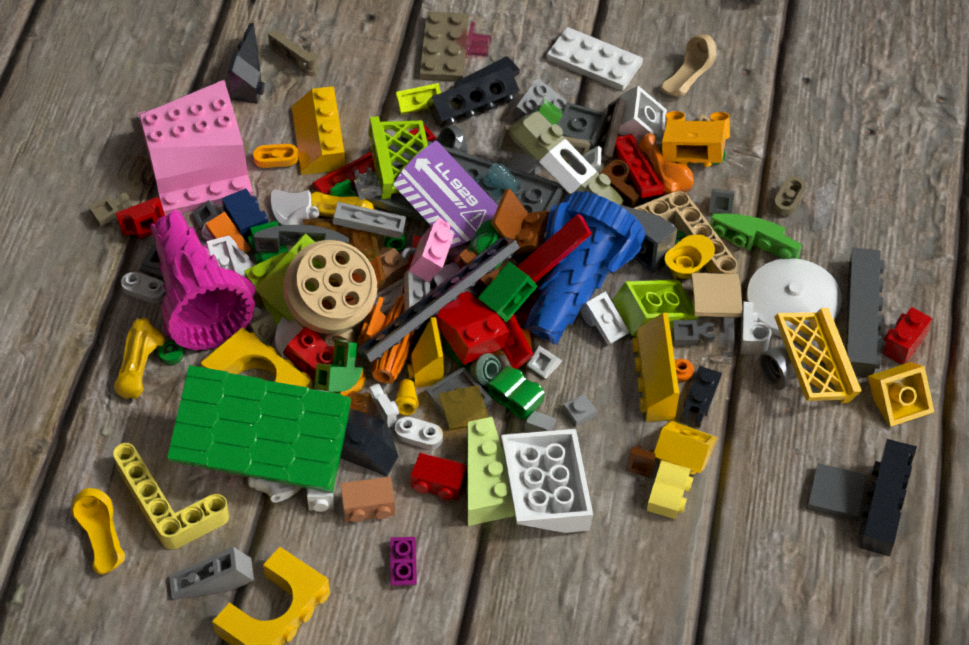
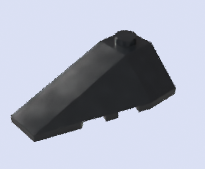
M249 23L243 35V42L240 41L238 44L239 50L233 53L228 68V76L233 101L258 104L260 95L264 94L265 83L261 80L254 23Z

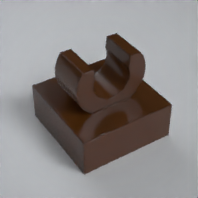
M640 445L632 447L626 471L650 478L656 457L654 450L651 449L650 452L642 450Z

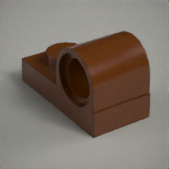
M613 160L599 174L607 175L611 181L609 185L622 197V204L634 209L638 204L640 195L632 185L626 184L629 167L622 160ZM613 173H620L622 176H615Z

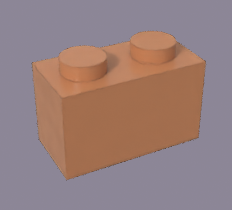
M391 477L341 483L345 522H361L364 519H385L389 516H395V501Z

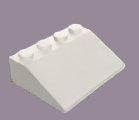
M576 429L502 435L516 523L563 533L590 531L593 511Z

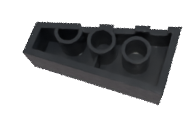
M891 439L886 440L880 461L875 460L872 475L876 476L875 482L870 481L867 496H871L870 503L865 502L862 514L867 519L865 524H860L857 538L862 539L860 549L887 556L891 555L902 513L900 511L904 504L906 488L911 475V464L917 446Z

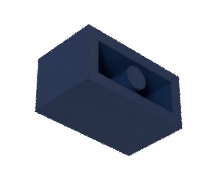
M247 188L221 198L223 211L246 242H248L247 237L251 236L250 227L269 222L265 211H260L255 195L251 196Z

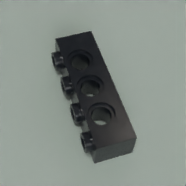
M510 67L432 96L427 101V105L436 125L444 124L447 127L456 123L457 118L464 116V119L476 115V111L480 109L488 111L496 107L498 102L502 101L505 104L514 100L515 95L520 89ZM489 87L496 88L498 95L492 94ZM470 94L476 95L479 102H473L470 99ZM450 102L457 103L459 110H454Z

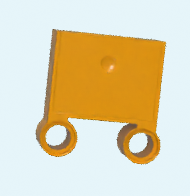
M671 111L666 113L665 132L662 140L663 159L687 165V162L694 164L702 162L704 167H710L711 163H722L725 142L730 137L729 114L726 112H714L710 115V121H685V114L683 112Z

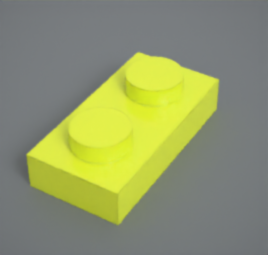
M439 83L397 91L395 95L400 115L429 109L427 101L432 96L441 93Z

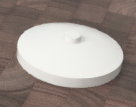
M786 258L769 262L753 274L748 285L746 301L753 302V312H757V322L768 325L772 334L781 337L774 318L777 313L817 312L820 308H829L835 323L840 312L842 296L837 282L825 269L806 260ZM804 320L803 324L812 329L809 321ZM785 321L786 326L794 331L796 326L789 321ZM799 329L798 335L804 339L809 338L808 335Z

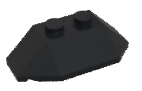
M350 408L340 458L388 477L398 459V453L387 422Z

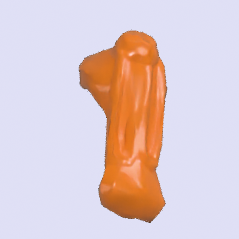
M652 133L645 134L639 147L664 187L663 195L665 196L676 191L684 193L690 191L694 185L692 171L684 164L665 161L656 144L654 135Z

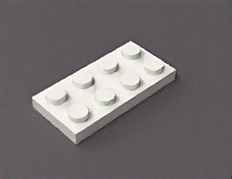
M569 27L565 29L547 53L548 61L621 91H624L643 64L642 57Z

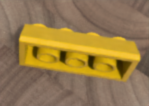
M334 86L311 89L292 105L301 175L333 172L345 165V152Z
M662 313L638 327L636 338H632V350L637 352L638 356L635 358V372H640V377L637 378V389L643 395V398H640V411L645 412L646 422L675 420L678 405L679 388L668 313Z

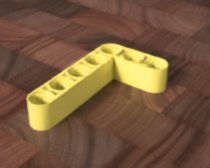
M122 443L115 447L113 455L117 470L159 541L166 549H177L223 526L229 520L226 498L220 494L210 495L174 513L135 447L129 443Z

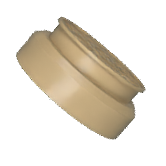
M323 240L306 246L294 257L284 276L283 294L289 311L299 323L315 332L336 334L355 327L370 312L377 295V280L371 263L357 248L341 241ZM335 256L344 257L346 264L341 265L337 263ZM312 260L320 261L323 268L316 269L312 265ZM352 274H359L362 277V283L355 282ZM328 279H337L339 287L331 286ZM305 283H313L316 291H308L305 288ZM345 296H352L356 304L349 305L345 301ZM321 301H329L332 304V310L323 308Z

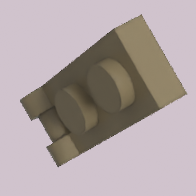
M275 29L268 33L269 47L272 51L309 76L318 74L316 53L305 51L302 46L295 44L286 35L279 33Z

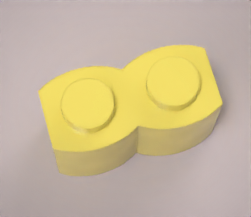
M661 461L648 501L647 511L672 519L677 518L678 512L683 513L687 501L686 498H683L685 491L690 492L693 477H689L691 469Z

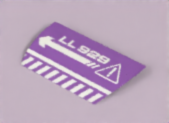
M434 141L417 154L394 182V186L431 226L438 218L451 224L450 233L454 235L450 245L451 248L472 240L481 224L489 219H493L498 207L438 141Z

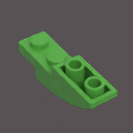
M713 214L711 217L710 226L716 234L739 247L750 251L753 245H756L764 251L779 256L781 259H799L802 244L785 236V227L760 218L739 214Z

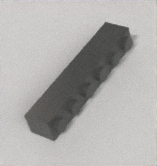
M852 247L848 271L845 350L855 376L868 377L874 374L875 369H880L881 355L877 354V349L880 350L882 335H878V330H881L882 316H878V312L882 310L883 297H879V292L882 293L884 279L880 278V274H883L884 260H880L881 250Z

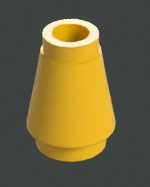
M404 379L400 382L395 404L401 415H412L419 407L414 382L410 379Z

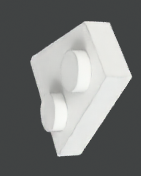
M230 236L206 241L210 255L215 254L221 268L225 267L226 270H233L245 277L244 270L255 266L249 259V256L237 247V243Z

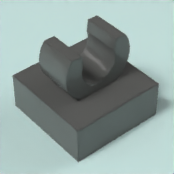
M712 189L709 213L732 214L735 191Z

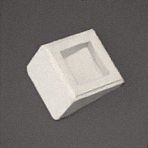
M539 346L526 366L546 379L561 364L562 360Z

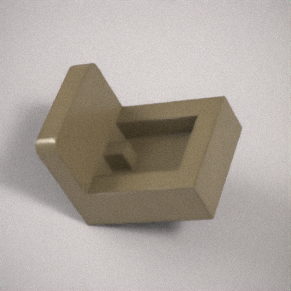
M262 306L254 307L252 320L247 324V328L253 331L263 343L275 337L277 326L269 311Z

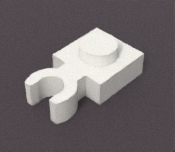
M379 383L369 387L372 392L370 397L377 405L381 418L387 422L388 428L394 427L397 422L396 415L399 414L397 405L394 401L390 402L386 393H383Z

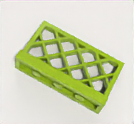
M379 116L370 117L368 136L381 199H391V194L400 193L394 186V182L410 162L401 157V155L406 152L414 158L428 146L422 120L380 122ZM417 128L419 131L415 136L407 132L408 129ZM392 129L397 133L392 137L384 130ZM402 135L410 141L404 144L397 139ZM415 143L422 147V149L417 152L410 147ZM393 144L400 148V150L395 153L388 149V147ZM397 161L404 166L399 170L391 164Z

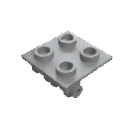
M536 78L516 106L519 109L517 111V118L521 119L523 116L533 113L543 98L562 111L567 101L539 78Z

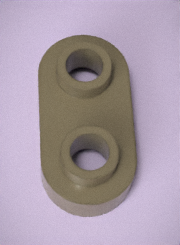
M789 177L784 181L774 201V209L777 213L787 216L796 211L805 194L806 183L799 177Z

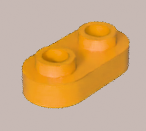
M292 144L261 145L253 152L254 163L261 168L292 166L299 159L298 149Z

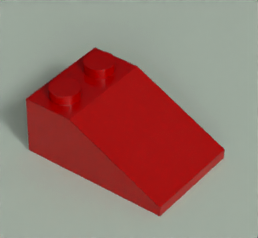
M468 291L459 294L455 301L447 303L440 309L437 315L431 317H436L439 330L463 365L476 360L483 354L492 353L504 348L509 334L508 328L498 314Z

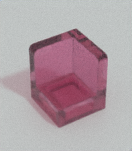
M471 22L467 37V54L488 57L492 36L476 34V22Z

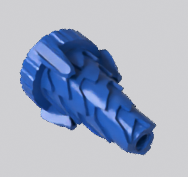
M585 191L570 193L562 203L552 206L549 212L545 242L577 214L583 216L592 235L543 276V282L539 288L542 292L526 320L525 328L527 331L544 340H549L554 345L558 343L568 323L573 324L582 305L589 301L596 289L601 288L608 274L614 273L636 256L641 249V243L646 235L644 227L636 217L615 202L594 193Z

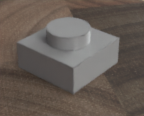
M585 394L564 403L563 410L576 427L597 417V410Z

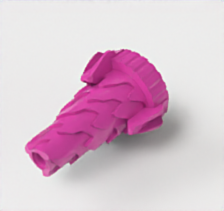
M173 210L170 214L158 219L155 224H151L150 231L156 243V250L161 262L158 266L165 281L163 288L166 295L161 306L165 336L175 340L176 344L191 350H207L219 347L242 327L246 329L253 316L255 286L235 271L226 270L225 267L221 268L215 254L210 255L206 244L201 245L192 226L189 228L180 211Z

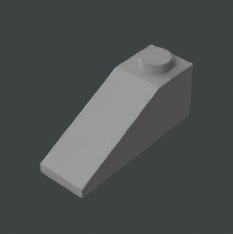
M235 547L169 575L171 598L174 600L231 591L254 581L251 558Z

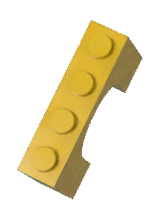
M243 327L201 362V367L228 371V373L239 374L242 371L253 368L264 369L276 377L275 382L312 389V380L308 374L298 371L291 361L280 357L274 348L263 344L253 332L249 333Z
M279 547L263 564L265 577L292 597L293 601L288 611L277 619L261 621L250 617L229 602L212 621L214 632L230 645H284L286 641L290 642L294 638L298 627L303 622L309 621L318 604H323L330 594L329 579L282 547Z

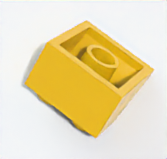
M909 362L868 376L873 400L890 427L934 413L925 366Z
M670 421L662 428L654 453L659 458L658 461L660 463L665 461L691 469L690 474L701 473L706 467L718 437L675 421Z

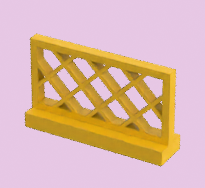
M820 308L817 312L777 313L774 316L806 401L840 400V403L844 404L852 401L861 392L829 308ZM808 320L812 329L803 324V321ZM785 321H789L796 326L794 331L786 326ZM799 329L809 336L808 341L797 334ZM793 340L804 347L802 352L794 347ZM812 340L817 342L819 349L811 344ZM807 350L818 357L816 362L805 355ZM821 360L826 364L827 370L819 365ZM801 361L812 368L810 373L803 369ZM815 371L826 378L824 383L813 376ZM829 381L834 385L836 392L827 386ZM810 382L820 389L819 393H812L809 386Z

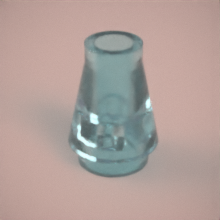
M494 163L486 174L490 184L505 190L511 189L514 194L521 186V182L503 164Z

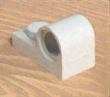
M606 292L589 300L581 307V314L585 322L591 327L596 325L607 345L630 333Z
M744 302L741 317L740 354L760 355L768 350L772 332L768 325L757 322V312H753V302Z

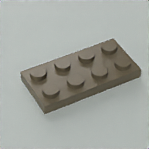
M427 11L420 80L458 81L464 78L469 13Z

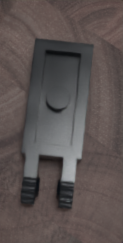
M702 366L698 367L684 403L680 422L686 423L689 419L690 411L698 413L695 419V426L701 427L704 417L708 415L721 381V372Z

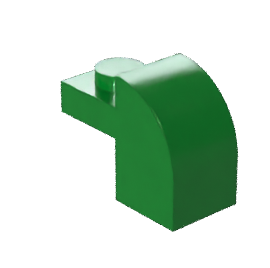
M335 340L333 364H316L314 388L328 392H341L351 389L358 382L363 367L355 366L357 343Z

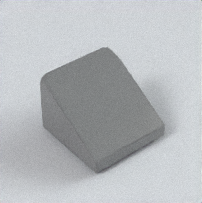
M534 411L525 423V432L552 431L557 419Z

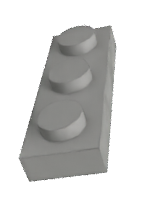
M338 202L333 224L402 239L406 217Z

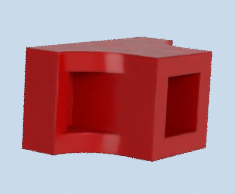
M159 197L116 212L115 215L123 236L137 235L139 239L152 235L150 231L151 224H155L158 219L165 216L161 200Z

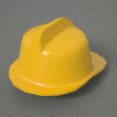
M694 234L683 238L665 254L664 260L672 272L673 279H691L692 273H698L714 256V243L704 235Z

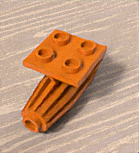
M403 295L398 297L387 317L380 311L384 298L379 297L376 305H373L363 321L361 333L356 341L357 348L405 312ZM416 330L408 333L399 344L390 347L381 358L373 361L372 377L376 381L392 384L396 380L408 358ZM357 352V357H356V359H357V360H360L361 357H360L359 353Z

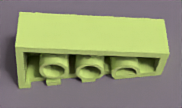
M488 417L469 421L468 526L515 516L506 461L493 418Z

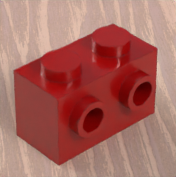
M913 307L906 314L902 313L896 322L895 329L890 328L884 337L886 345L883 355L901 365L906 364L927 336L933 318Z
M304 327L287 344L283 354L315 382L316 364H333L334 347L328 346L321 339L318 332Z

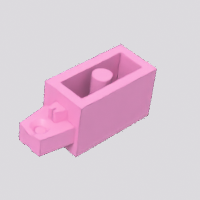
M438 218L420 238L409 268L411 273L428 283L443 268L454 236L450 233L451 224L443 221L441 218Z

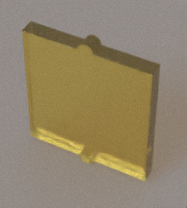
M479 385L463 389L458 387L454 391L439 394L450 431L468 428L469 421L488 418Z

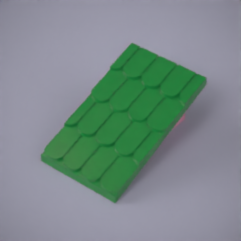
M188 366L187 377L167 456L170 462L333 493L351 399L348 396L313 390L303 386L267 381L257 377L228 373V371Z

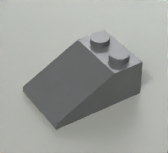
M619 205L636 217L646 232L645 238L641 243V249L634 259L652 273H656L666 265L664 260L665 254L675 246L677 228L659 215Z

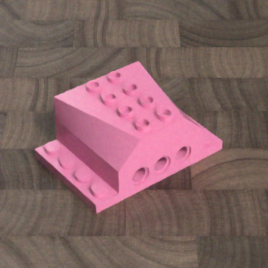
M224 80L160 107L138 112L165 216L173 210L180 211L181 213L197 210L208 200L216 205L222 204L221 198L245 188L253 196L247 171L244 145Z

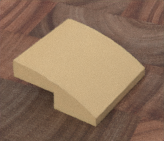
M691 274L694 316L742 317V297L738 274Z

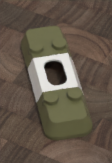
M534 112L523 116L509 128V135L513 141L531 159L536 158L569 194L575 191H585L622 205L623 199L609 185L611 183L609 177L605 174H599L562 136L563 130L558 125H551L541 113ZM560 152H561L583 175H580V174H578L577 172H575V170L561 157Z

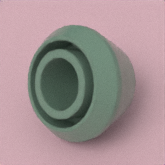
M490 353L481 355L470 366L471 376L478 383L486 387L501 372L500 362Z

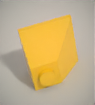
M436 317L430 319L411 354V364L407 365L409 379H414L415 388L432 386L444 379L443 352Z

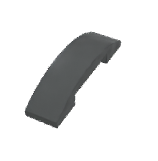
M282 225L264 229L254 234L256 251L279 253L280 245L294 246L305 234L314 242L336 240L349 244V238L336 231L312 225Z

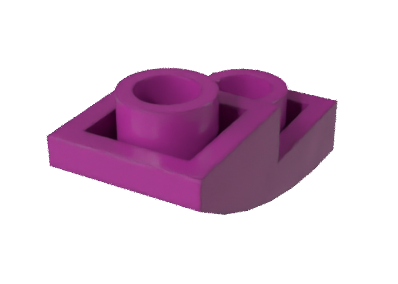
M390 537L391 586L417 585L416 537Z

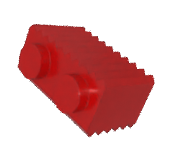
M419 452L410 476L411 487L420 493H435L442 499H455L457 501L468 477V465Z

